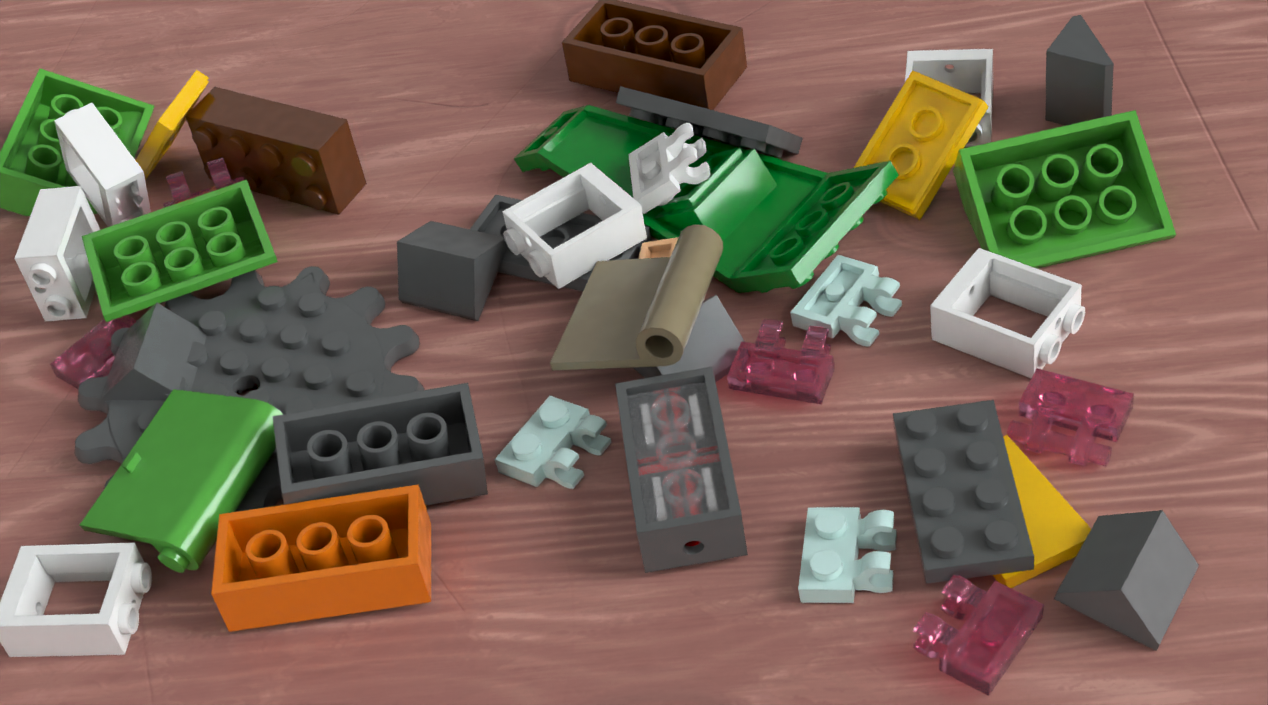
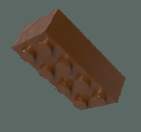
M599 0L562 41L568 77L571 82L616 93L619 92L621 86L710 110L715 109L747 68L742 27L619 0Z
M214 87L185 116L192 133V139L202 159L204 170L208 178L215 182L232 185L247 180L251 192L254 191L338 215L367 184L347 119Z

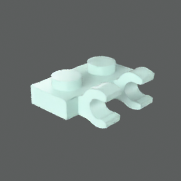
M837 255L790 312L792 324L795 327L829 338H834L842 330L855 343L862 346H871L879 335V330L869 327L877 317L875 311L884 316L892 317L902 306V300L892 298L899 289L900 283L889 277H879L878 266ZM864 300L867 301L874 310L868 307H859V305Z
M549 396L494 459L498 472L538 487L545 478H548L566 488L574 489L584 477V472L572 467L579 459V454L570 448L575 445L591 454L602 455L612 443L611 438L600 435L607 423L598 416L590 415L587 408Z
M859 507L808 508L798 586L801 603H854L855 590L875 593L893 591L894 573L893 570H890L891 553L885 551L896 549L897 530L893 529L894 512L876 510L861 519ZM859 549L877 550L865 554L858 560Z

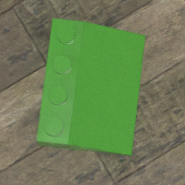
M39 69L0 151V208L24 216H31L40 189L78 186L66 170L54 120L63 117L71 110L93 103L135 159L152 116L154 105ZM88 200V203L92 209L93 214H98Z
M1136 110L959 149L953 173L965 213L981 248L986 251L1038 269L1166 240L1176 236Z
M247 180L82 236L102 314L106 322L278 262Z

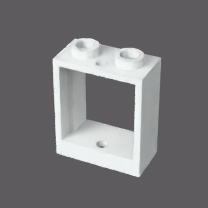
M993 49L907 51L905 82L913 70L965 93H981V99L989 107L965 147L990 143L992 135ZM950 64L953 65L954 68L948 69L945 66Z
M93 103L71 110L63 117L54 120L67 172L75 183L82 187L86 198L108 227L151 213L144 171Z
M592 163L502 211L507 228L503 235L509 249L515 255L521 254L526 258L537 276L540 278L545 276L558 289L593 270L597 261H608L647 239L641 204ZM589 209L602 220V222L554 249L540 238L542 235Z
M81 186L40 189L14 258L45 322L87 318L96 290L82 236L98 231L100 228Z
M978 248L930 305L932 340L1034 380L1046 363L1052 364L1056 360L1061 345L1070 333L1075 334L1081 327L1085 316V307L1081 306L1082 285ZM991 295L1045 315L1047 319L1030 338L973 315Z
M135 543L21 546L0 601V643L9 657L125 655L131 634L137 631L139 625V608L143 595L151 587L152 574L149 564L144 562ZM110 581L99 614L44 615L55 582Z

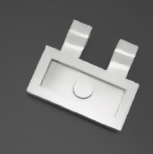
M690 123L680 125L669 137L663 132L628 154L633 198L641 204L643 214L656 206H663L670 202L680 192L679 184H700L711 175L707 162L695 168L688 166L702 157L707 151L703 138L693 144L685 143L687 139L694 136L693 126Z

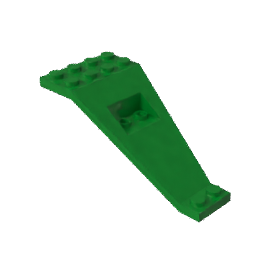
M586 105L564 111L513 159L522 172L540 168L541 171L551 169L563 178L592 163L633 198L628 154L663 132L669 137L675 132V129ZM694 135L687 139L685 143L693 144L703 137ZM703 138L706 144V153L688 166L695 168L707 162L711 174L709 178L700 184H679L680 192L670 202L663 206H656L643 214L644 224L650 227L651 236L657 240L679 237L682 230L692 225H705L713 229L723 241V252L713 277L737 293L752 291L765 293L774 288L782 287L796 289L805 285L813 278V270L822 260L830 257L838 250V242L847 232L854 230L863 222L862 216L872 205L878 203L887 195L886 189L899 174L891 161L826 173L759 154L755 149L745 150Z

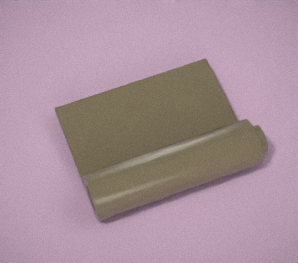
M692 225L681 231L671 257L597 261L550 361L552 371L659 367L673 365L678 362L683 355L723 252V241L719 234L705 225Z

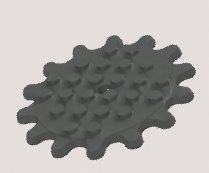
M316 266L303 269L296 279L283 287H265L262 276L253 270L233 277L229 289L221 296L206 300L199 299L188 293L165 302V308L199 327L207 335L204 345L200 342L192 343L187 362L198 367L191 389L192 392L257 399L274 406L283 414L425 390L415 377L398 375L391 372L395 362L418 350L420 345L419 336L407 325L381 329L371 326L374 318L384 310L386 305L384 297L374 287H362L354 293L341 298L326 296L330 286L329 277L322 269ZM129 328L119 329L112 335L110 350L114 357L117 354L123 334ZM108 376L89 378L83 381L78 389L77 400L80 406L85 410L104 412L107 417L96 427L81 433L75 440L74 454L78 461L84 464H93L104 460H114L122 464L170 394H163L165 400L104 401L102 406L100 397ZM182 377L179 390L186 391L187 383L185 378ZM255 383L258 386L257 390H252L248 392L245 396L237 394L241 393L245 389L253 388L255 386ZM276 449L235 512L271 507L283 498ZM110 477V478L106 481L105 487H106L107 484L110 482V480L112 479V477Z

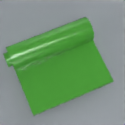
M173 389L79 526L88 532L150 543L160 552L158 555L160 562L176 572L183 573L186 569L197 570L217 540L219 514L236 511L276 449L272 416L282 415L283 413L274 406L257 399Z

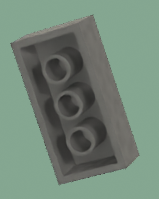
M468 383L272 416L284 505L418 484L425 505L488 494L484 457Z

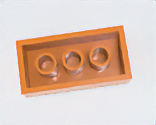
M419 484L219 514L211 595L228 631L232 632L431 602V521Z

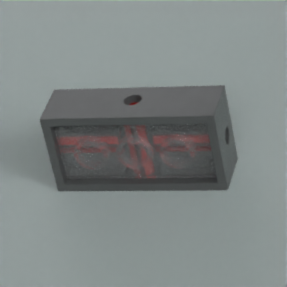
M713 367L616 383L634 518L645 573L748 555L742 514Z

